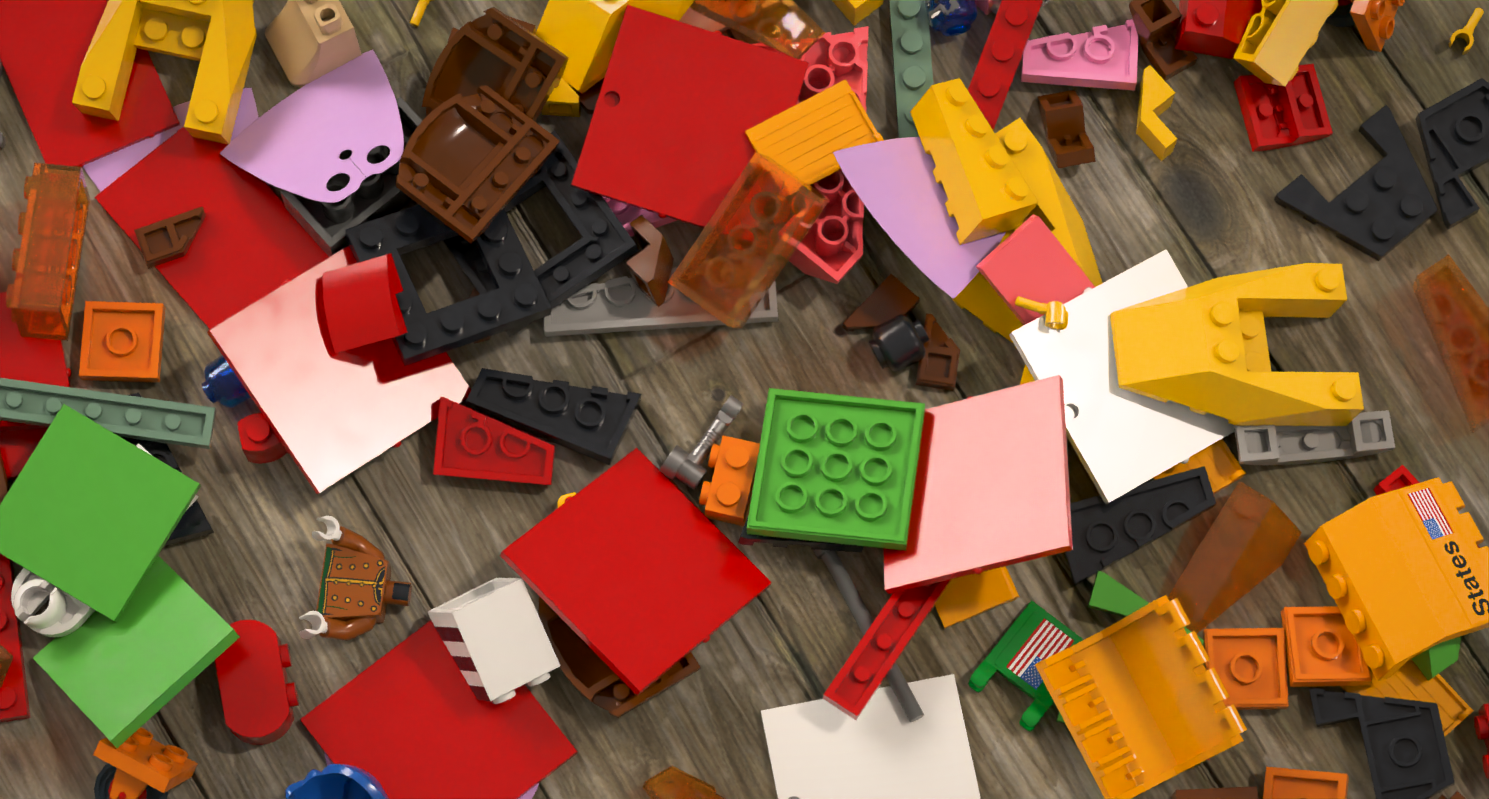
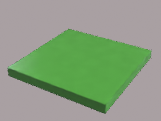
M769 388L747 522V534L906 551L925 416V403Z
M63 404L0 504V554L117 623L201 485Z
M158 556L117 623L95 610L76 631L66 636L55 637L33 659L108 740L118 748L240 636Z

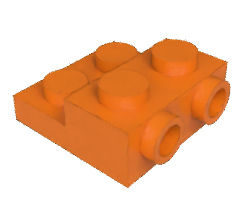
M723 435L720 445H712L708 461V467L715 468L712 482H703L699 504L706 505L705 516L707 518L740 526L745 525L750 509L760 443Z

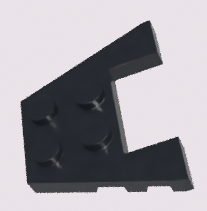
M1483 78L1418 113L1415 119L1444 225L1447 229L1477 214L1480 209L1460 180V177L1489 161V83Z
M1387 105L1365 121L1358 130L1383 156V159L1331 202H1328L1302 174L1281 190L1274 199L1280 206L1284 208L1290 207L1304 215L1303 219L1314 225L1320 224L1337 234L1336 237L1377 261H1380L1432 218L1438 210L1396 120Z
M1317 688L1309 689L1317 727L1359 720L1376 799H1429L1455 784L1437 703L1364 696L1350 692L1339 693Z

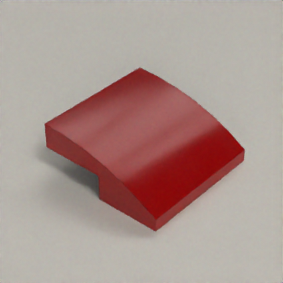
M1314 64L1298 65L1299 68L1296 75L1288 81L1285 87L1264 83L1255 75L1239 76L1234 81L1252 152L1304 144L1330 137L1333 134Z
M391 253L323 273L324 308L335 353L400 336L408 332L396 294L402 292L403 288Z

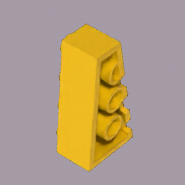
M1261 0L1263 8L1260 13L1251 17L1233 59L1264 83L1285 87L1288 81L1296 75L1299 68L1298 65L1307 50L1317 41L1318 32L1324 22L1336 10L1338 0Z
M957 78L931 85L910 113L925 153L932 155L936 167L932 172L937 184H943L948 197L945 206L949 217H955L959 230L956 232L960 245L1016 229L1039 202L961 79Z

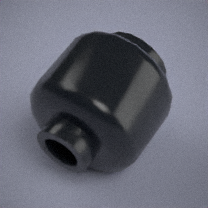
M900 314L876 326L873 330V340L869 341V345L882 369L889 367L893 372H899L925 357L926 350L923 344L930 340L919 320L912 323L906 315Z

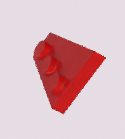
M440 396L434 475L552 485L556 446Z

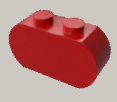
M256 620L236 621L230 624V626L240 637L215 659L225 723L230 728V731L243 742L253 745L269 744L287 733L294 721L292 707L299 706L295 682L288 683L286 668L292 667L288 643L281 644L276 632L265 623Z

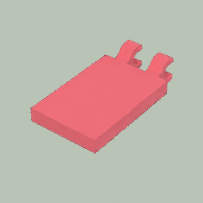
M1034 214L976 266L1023 326L1044 314L1016 306L1015 301L1018 296L1039 303L1048 304L1052 301H1058L1065 304L1084 294L1083 292L1086 288H1095L1041 218Z

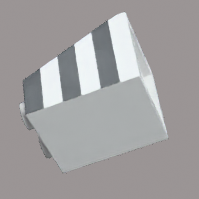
M495 578L427 611L434 627L477 700L493 701L494 704L502 703L516 695L514 689L526 683L529 687L538 685L551 677L550 671L560 667L522 578Z

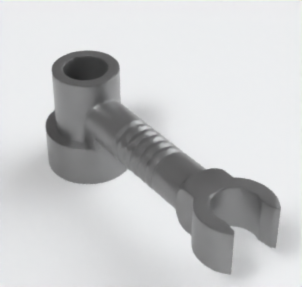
M730 395L693 451L688 453L676 445L659 471L673 480L676 477L692 489H695L707 472L701 465L711 452L712 445L716 444L720 437H722L742 409L744 403Z

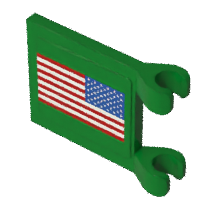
M1031 600L986 659L971 675L968 685L979 693L985 688L996 672L1006 678L1034 700L1019 721L1020 726L1030 732L1054 703L1035 664L1084 639Z

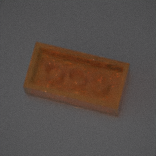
M755 152L668 283L728 327L742 329L825 208L829 199L768 155Z
M34 163L32 176H26L24 183V199L28 200L26 212H20L18 234L22 235L21 247L14 248L12 270L16 271L15 284L8 285L6 306L12 310L11 319L12 322H16L21 337L68 341L90 196L81 167Z

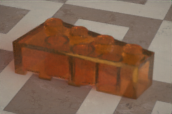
M1448 254L1417 275L1413 289L1472 433H1474L1489 422V308Z

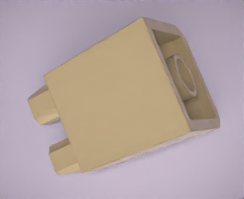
M287 0L282 11L265 30V37L289 83L295 88H301L362 55L354 27L339 0Z

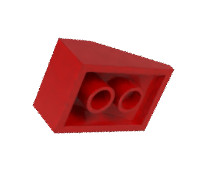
M1180 0L1179 11L1182 17L1176 31L1175 49L1233 59L1251 17L1260 13L1263 8L1261 0Z

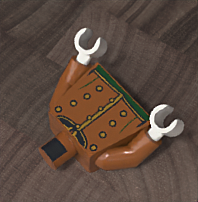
M324 516L317 518L318 521L326 524L327 533L325 535L320 531L312 532V537L317 541L331 539L333 544L326 543L317 609L299 617L300 620L305 619L312 624V630L304 629L299 632L302 638L309 639L319 634L323 638L349 641L371 631L375 624L384 623L387 604L409 606L412 583L390 580L391 566L389 561L385 560L382 551L363 536L345 527H340L334 517Z

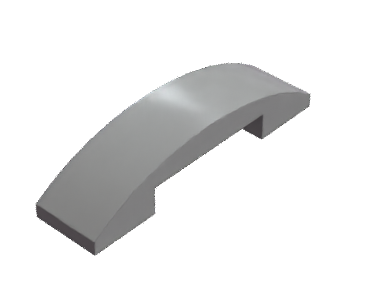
M1389 410L1360 413L1347 426L1234 425L1240 464H1309L1357 458L1395 449Z

